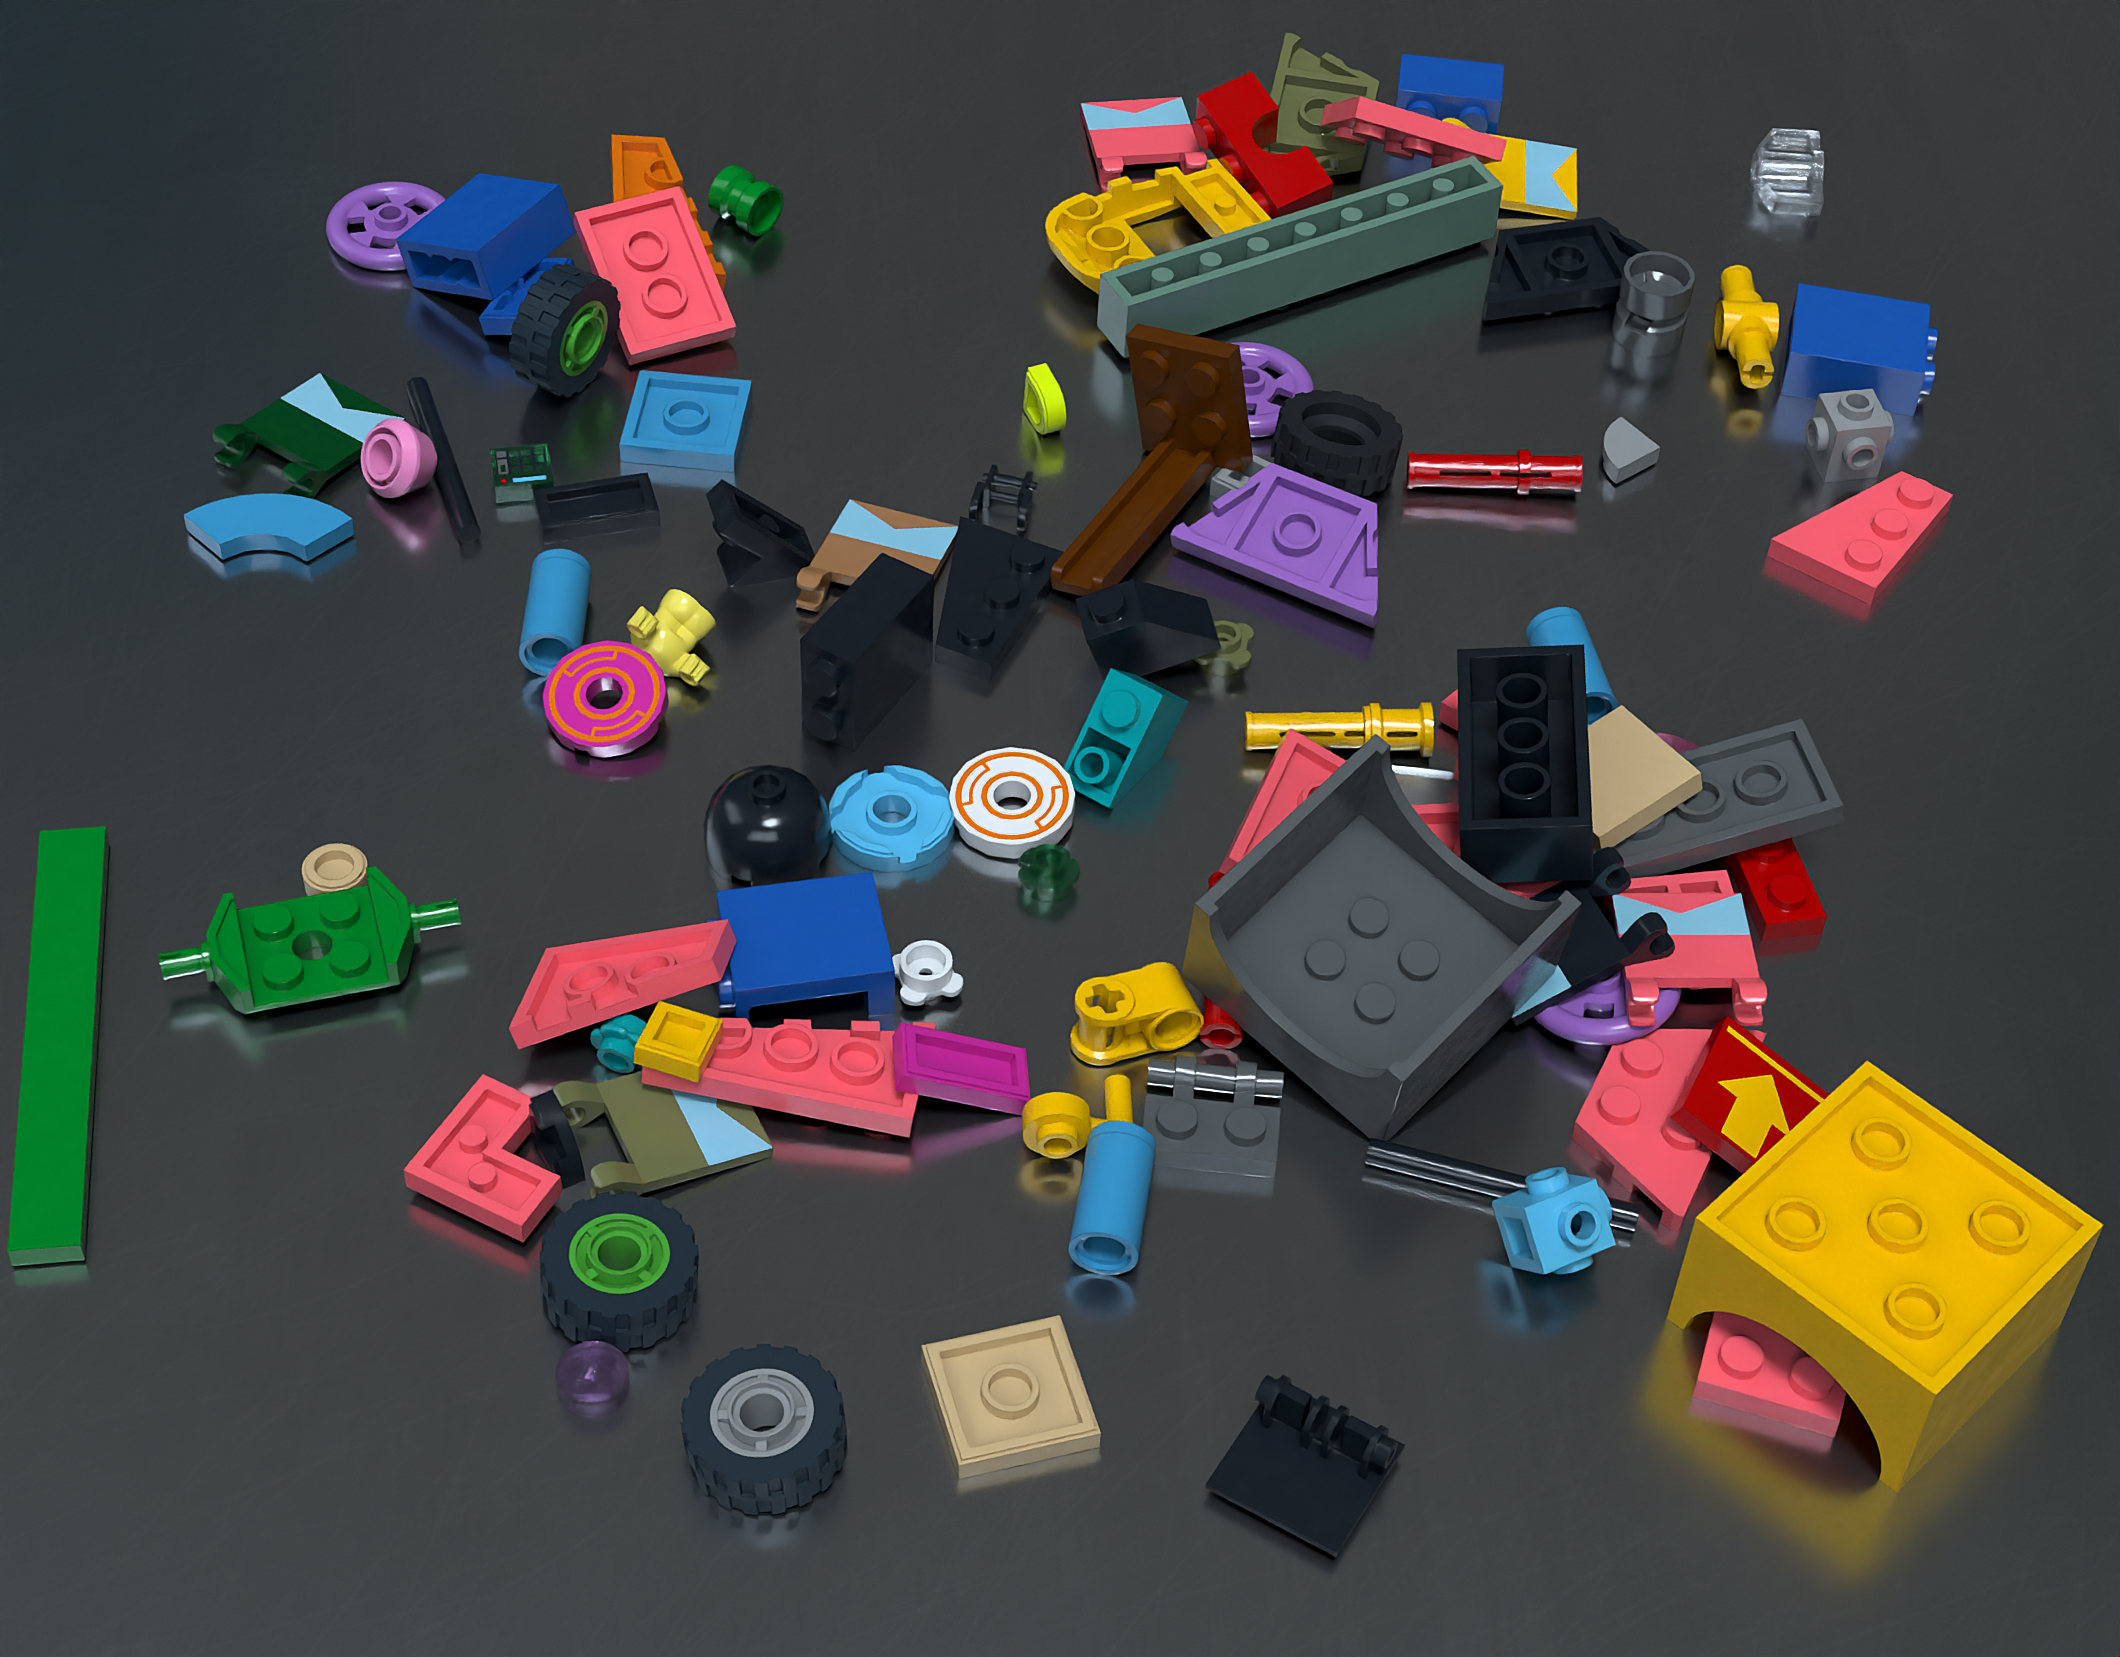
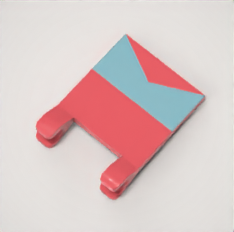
M1182 97L1080 103L1081 117L1097 165L1101 193L1107 192V181L1121 178L1120 173L1123 172L1124 165L1180 162V169L1184 175L1201 171L1203 167H1206V153L1200 151Z
M1619 893L1611 896L1610 904L1614 927L1619 939L1639 917L1649 912H1657L1668 926L1667 932L1675 943V950L1669 957L1625 966L1622 970L1629 1025H1655L1654 1004H1657L1659 1000V988H1732L1734 1021L1740 1026L1763 1025L1764 1018L1761 1005L1766 1003L1767 988L1765 982L1759 976L1741 893Z

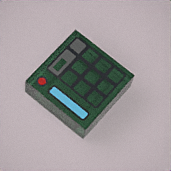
M548 443L490 449L496 503L533 500L532 490L554 487Z

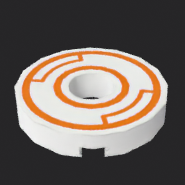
M1008 747L986 751L966 762L953 778L949 794V807L954 816V824L959 828V835L969 846L989 856L1015 859L1030 856V850L1038 849L1045 845V850L1059 843L1072 826L1075 812V791L1070 775L1056 760L1036 750ZM1007 797H1018L1024 799L1027 805L1020 809L1008 810L998 806L997 803Z

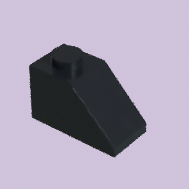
M1135 579L1076 598L1086 642L1104 681L1111 668L1141 677L1222 649L1210 606L1205 598Z

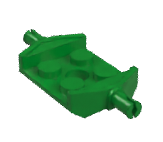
M376 866L365 867L368 885L246 908L236 909L233 892L224 893L207 930V941L200 942L201 947L158 953L163 980L167 981V979L206 971L208 982L215 981L234 1009L244 1014L398 985L407 977L414 944L421 942L420 931L461 925L457 900L454 897L449 900L422 904L415 907L414 903H407L406 896ZM310 948H324L330 951L327 955L317 960H303L298 957L299 954Z

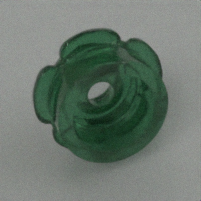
M1042 844L1026 850L1020 856L1018 866L1021 869H1019L1017 876L1024 892L1030 898L1038 902L1054 903L1063 900L1071 893L1073 883L1078 881L1081 870L1078 861L1070 858V852L1067 849L1054 844Z

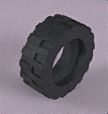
M1312 390L1309 393L1301 392L1295 394L1292 399H1286L1283 407H1280L1270 453L1271 457H1274V464L1353 495L1367 496L1371 495L1372 492L1382 491L1386 488L1387 483H1391L1403 441V428L1400 423L1395 421V416L1392 413L1382 409L1381 405L1367 401L1361 396L1344 394L1342 391L1334 390L1331 392Z

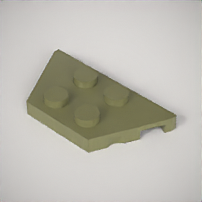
M1285 33L1270 95L1279 108L1276 142L1261 149L1273 154H1286L1306 145L1328 176L1362 170L1368 140L1364 146L1346 143L1335 138L1337 130L1320 126L1325 105L1359 96L1377 101L1380 81L1360 70L1347 67L1342 60L1328 52L1321 56V58L1300 47L1301 37L1293 33Z

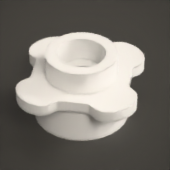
M931 940L916 941L908 945L901 954L892 957L895 977L898 978L902 986L900 998L908 1005L920 1006L925 1001L937 999L941 995L954 997L963 989L962 976L954 973L952 969L953 959L951 952L941 943Z

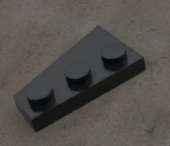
M960 516L936 639L935 662L990 681L1052 591L1051 569L1064 552Z

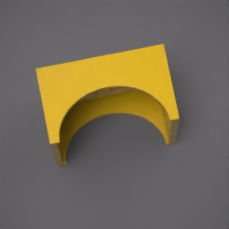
M1866 1061L1695 1218L1667 1319L1684 1331L1697 1314L1709 1311L1733 1313L1769 1327L1804 1350L1842 1386L1865 1417L1880 1452L1881 1474L1879 1480L1898 1493L2061 1325L2103 1228V1224L1869 1061Z

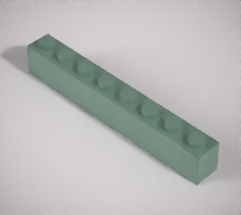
M1470 156L1101 273L1097 326L1119 353L1126 358L1129 357L1126 335L1137 323L1196 335L1495 237L1503 185L1475 156Z

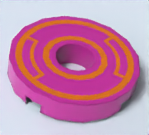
M609 640L583 645L562 657L548 675L542 695L549 727L559 741L572 750L575 747L581 751H588L589 756L600 758L630 753L650 741L658 731V723L663 718L664 712L666 715L669 705L663 671L652 656L631 643ZM614 690L622 694L621 700L611 708L596 709L590 705L593 697L599 692Z

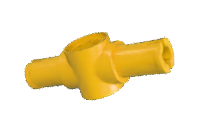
M1733 265L1726 268L1721 274L1720 289L1723 301H1719L1715 313V347L1720 350H1729L1731 356L1737 360L1740 379L1743 385L1753 389L1767 386L1773 378L1774 366L1770 351H1774L1778 338L1777 303L1764 302L1761 296L1755 292L1750 269L1742 265Z

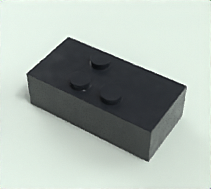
M1584 644L1457 649L1459 836L1461 859L1493 883L1593 880V822Z

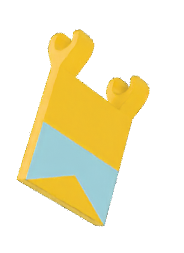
M1445 118L1442 120L1451 124L1471 129L1462 121L1455 118ZM1488 134L1507 140L1502 161L1483 164L1503 185L1500 208L1575 220L1577 215V148Z

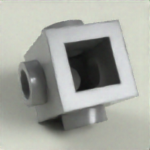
M1873 389L1819 394L1813 418L1808 419L1805 428L1806 447L1824 483L1878 477L1886 445L1892 442L1894 435L1892 417L1888 411H1884Z

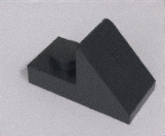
M723 479L706 494L715 519L712 522L713 528L723 540L717 548V555L729 586L739 588L797 577L802 568L811 564L815 555L804 527Z

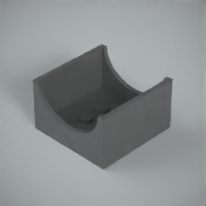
M1375 734L1194 904L1181 976L1216 1006L1228 1013L1241 1028L1368 1138L1371 1139L1372 1137L1389 1141L1555 973L1582 903L1567 890L1557 900L1549 902L1535 901L1518 896L1496 885L1466 864L1431 831L1414 810L1395 777L1390 760L1391 746Z

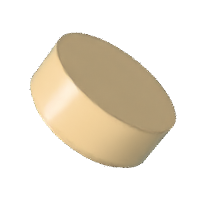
M342 843L327 844L312 851L302 864V876L307 895L311 896L368 885L365 868L368 867L365 855L356 847Z

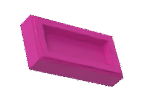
M903 1022L899 1024L892 1036L895 1090L1022 1115L1023 1107L1030 1101L1026 1048Z

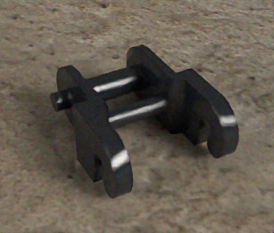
M992 464L989 473L983 474L982 481L985 483L977 482L970 503L969 519L977 522L978 515H981L982 509L989 507L991 499L1017 503V530L1025 531L1026 524L1029 523L1032 514L1033 491L1031 490L1036 491L1038 482H1033V471L1028 470L1024 478L999 474L998 465ZM996 486H1002L1020 491L1017 495L995 491Z

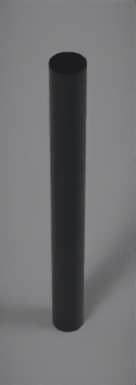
M414 377L406 383L405 388L420 431L426 434L434 445L437 454L435 474L457 537L465 543L473 542L479 538L481 530L427 380L422 377Z
M1372 1137L1365 1160L1367 1165L1498 1198L1527 1187L1525 1179L1528 1176ZM1608 1197L1612 1209L1610 1226L1635 1232L1641 1205Z

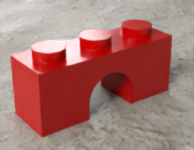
M1251 71L1197 96L1196 120L1193 121L1192 127L1199 145L1204 150H1211L1218 161L1271 219L1332 201L1334 182L1306 145L1286 154H1273L1261 149L1276 142L1279 108Z

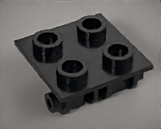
M1266 1375L1255 1395V1401L1260 1404L1207 1481L1205 1488L1336 1557L1401 1455L1405 1444L1389 1437V1429L1380 1425L1376 1428L1352 1415L1349 1416L1350 1409L1348 1407L1340 1405L1338 1409L1329 1406L1330 1398L1321 1395L1318 1399L1312 1397V1394L1292 1385L1291 1378L1286 1375H1282L1279 1379Z

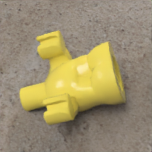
M671 589L661 600L654 616L643 606H640L627 623V628L631 632V644L649 653L663 671L664 676L681 677L689 685L698 686L711 669L696 654L690 655L689 653L699 641L706 638L716 627V621L689 594L681 590Z

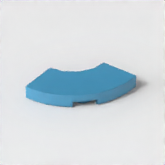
M260 493L240 495L211 502L184 514L187 531L222 560L244 551L261 549L290 552L305 561H309L355 534L353 519L344 512L323 502L290 494Z

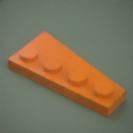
M611 134L612 203L680 186L721 290L725 291L726 272L722 263L716 262L712 254L713 243L708 232L702 231L697 221L698 210L692 197L687 198L684 192L683 177L664 137Z

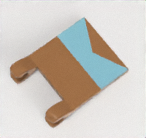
M849 499L811 564L802 568L797 575V587L801 588V592L796 599V607L818 612L824 603L831 581L851 586L881 553L934 575L935 580L955 544L958 526Z

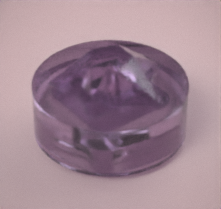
M587 1341L577 1344L568 1349L557 1363L555 1375L558 1396L563 1405L576 1414L601 1416L617 1409L628 1396L630 1390L628 1361L617 1347L609 1343Z

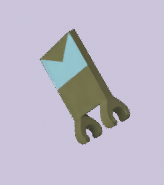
M642 1071L599 1083L566 1081L557 1084L553 1088L572 1131L581 1128L605 1112L629 1162L608 1161L595 1165L591 1170L590 1179L594 1187L590 1189V1199L595 1198L596 1194L610 1192V1194H623V1191L637 1192V1196H640L645 1192L773 1156V1146L752 1105L641 1083Z

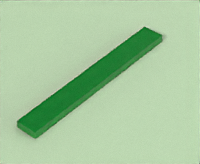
M106 826L42 830L39 833L7 1249L12 1266L85 1260L109 838Z

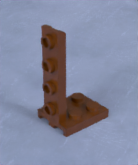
M1138 323L1126 335L1142 449L1151 451V453L1054 563L1050 574L1053 589L1085 596L1117 585L1217 467L1243 473L1253 461L1239 345Z

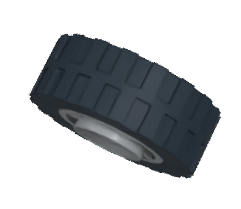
M757 1344L756 1348L744 1350L741 1347L729 1351V1356L721 1360L716 1358L706 1366L707 1370L700 1377H695L689 1386L690 1394L688 1398L683 1399L681 1407L683 1422H680L688 1467L692 1477L697 1476L699 1488L707 1496L711 1494L717 1498L719 1505L730 1510L732 1507L742 1509L744 1514L758 1515V1512L767 1511L777 1514L786 1512V1508L797 1504L801 1507L812 1501V1496L818 1491L822 1490L824 1492L833 1482V1474L836 1470H841L845 1460L843 1448L847 1447V1427L841 1391L838 1392L836 1379L830 1370L826 1372L821 1367V1362L810 1354L808 1357L800 1354L797 1348L784 1345V1348L771 1347V1344ZM762 1426H775V1428L768 1431H753Z

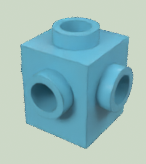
M1564 1167L1549 1168L1529 1175L1525 1179L1527 1187L1492 1201L1509 1262L1513 1268L1543 1275L1552 1271L1554 1274L1572 1273L1590 1266L1593 1263L1592 1254L1616 1245L1609 1224L1612 1219L1611 1205L1605 1192L1598 1186L1596 1178L1568 1174Z

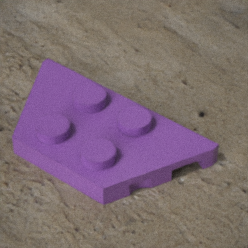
M1271 463L1250 477L1248 483L1242 488L1230 490L1212 502V512L1189 527L1184 522L1174 527L1170 534L1172 547L1372 628H1375L1378 623V508L1374 502Z

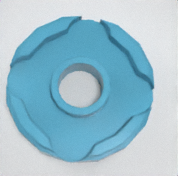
M901 765L884 766V772L868 775V769L853 774L837 787L829 803L832 841L841 855L860 867L883 873L911 871L932 863L947 850L955 831L954 816L949 807V793L944 785L924 771ZM886 812H896L907 818L900 822L889 823L877 817Z

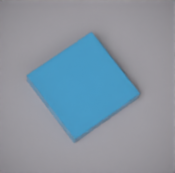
M640 370L619 444L620 462L735 473L752 402V381Z

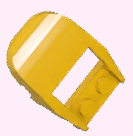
M1216 158L1206 161V169L1184 175L1177 166L1155 170V179L1132 184V181L1127 176L1107 181V192L1095 197L1082 192L1062 201L1058 206L1054 207L1047 216L1045 228L1048 246L1075 278L1099 294L1101 273L1155 257L1153 252L1130 227L1131 225L1153 219L1181 206H1184L1212 238L1272 219Z

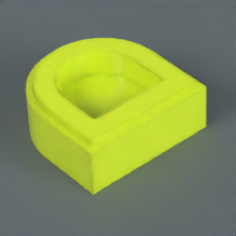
M1046 363L1028 367L1023 400V410L1034 429L1042 435L1063 430L1066 426V407L1063 394Z

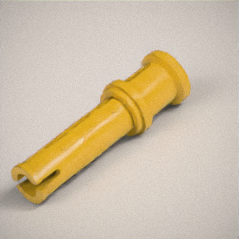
M1421 702L1418 709H1382L1379 703H1368V706H1362L1361 712H1245L1246 751L1277 749L1281 740L1289 729L1292 728L1326 749H1360L1373 735L1377 734L1391 746L1390 751H1418L1421 757H1432L1434 717L1431 702Z

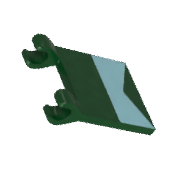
M319 373L241 424H222L217 427L212 435L213 440L224 446V448L220 452L215 453L214 458L217 462L229 468H236L245 461L255 445L259 443L292 461L283 468L282 478L293 484V486L285 490L283 494L314 499L326 480L361 458L364 440L378 423L388 418H398L406 421V418Z

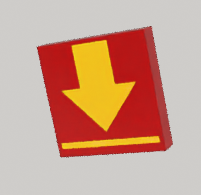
M1727 1016L1714 1026L1670 1118L1744 1174L1826 1099L1829 1094Z

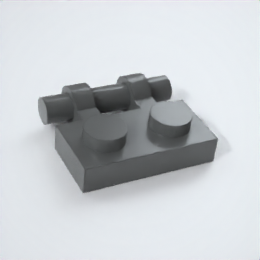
M1177 1055L1176 1061L1149 1058L1147 1085L1173 1088V1097L1145 1095L1142 1128L1151 1133L1156 1141L1157 1148L1154 1166L1275 1178L1281 1108L1254 1105V1097L1281 1099L1284 1072L1258 1070L1256 1062L1237 1061L1236 1067L1196 1063L1197 1056ZM1194 1090L1234 1094L1233 1103L1193 1099Z

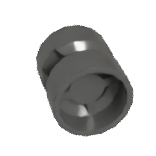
M1662 251L1642 252L1628 259L1623 269L1619 289L1620 299L1616 304L1612 324L1613 337L1620 346L1630 352L1643 356H1661L1669 354L1679 347L1683 339L1687 309L1691 302L1695 283L1694 270L1688 262L1677 255Z

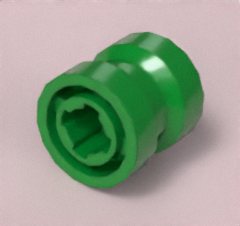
M736 164L727 166L716 176L708 194V206L712 212L728 221L736 219L739 228L754 236L764 235L771 230L778 221L784 205V195L781 189L764 180L756 181L753 173Z

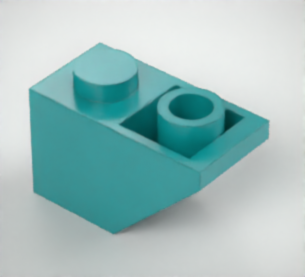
M1111 668L1063 767L1070 775L1074 790L1108 808L1114 809L1162 758L1187 707L1188 701L1138 675Z

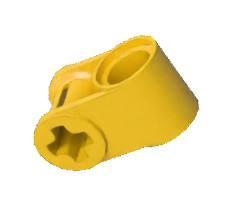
M1167 962L1152 963L1137 970L1107 977H1093L1084 981L1077 988L1074 1006L1076 1013L1079 1015V1021L1072 1027L1070 1046L1077 1058L1088 1064L1097 1066L1112 1065L1128 1058L1157 1051H1171L1181 1048L1198 1036L1204 1024V1019L1178 969L1173 964ZM1098 996L1097 1006L1093 1007V998ZM1112 1035L1111 1045L1107 1047V1037Z

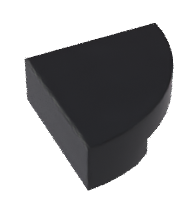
M553 1089L530 1098L529 1113L533 1143L549 1171L561 1176L563 1190L585 1181V1172L578 1145L565 1112Z

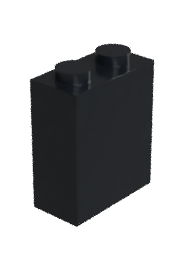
M881 553L800 639L802 728L823 740H830L854 752L932 665L934 575L885 553Z

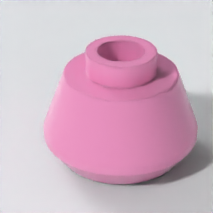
M388 418L378 423L368 433L362 446L361 468L363 475L371 488L378 495L385 498H398L424 487L431 480L437 467V454L431 439L402 419Z

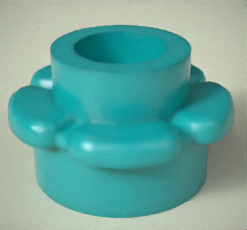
M628 1013L606 1019L601 1028L594 1029L590 1036L592 1045L598 1049V1060L607 1068L620 1073H630L635 1067L642 1068V1065L633 1063L634 1047L647 1023Z

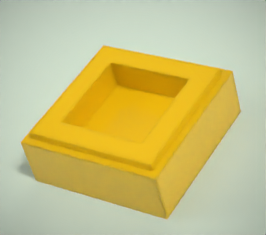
M659 1001L634 1047L633 1063L698 1083L722 1038L723 1020Z

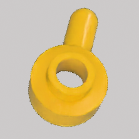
M1115 1074L1104 1080L1106 1120L1090 1117L1088 1104L1082 1098L1070 1093L1050 1092L1032 1098L1025 1104L1022 1110V1136L1024 1143L1028 1148L1045 1157L1054 1159L1065 1158L1087 1145L1089 1133L1097 1125L1109 1121L1133 1123L1130 1079L1125 1075Z

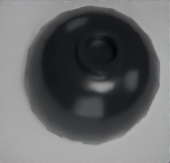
M771 764L750 766L730 775L714 792L706 811L704 843L708 862L721 878L732 883L733 875L741 880L751 881V887L812 879L820 871V861L826 854L829 856L832 847V828L825 798L805 775L789 767Z

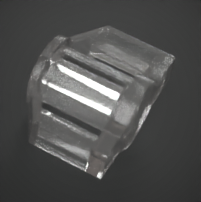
M1772 128L1754 150L1750 170V187L1752 192L1758 195L1771 213L1820 216L1824 203V152L1820 150L1819 131ZM1770 149L1805 152V154L1768 152V150ZM1774 189L1804 191L1805 194L1776 192Z

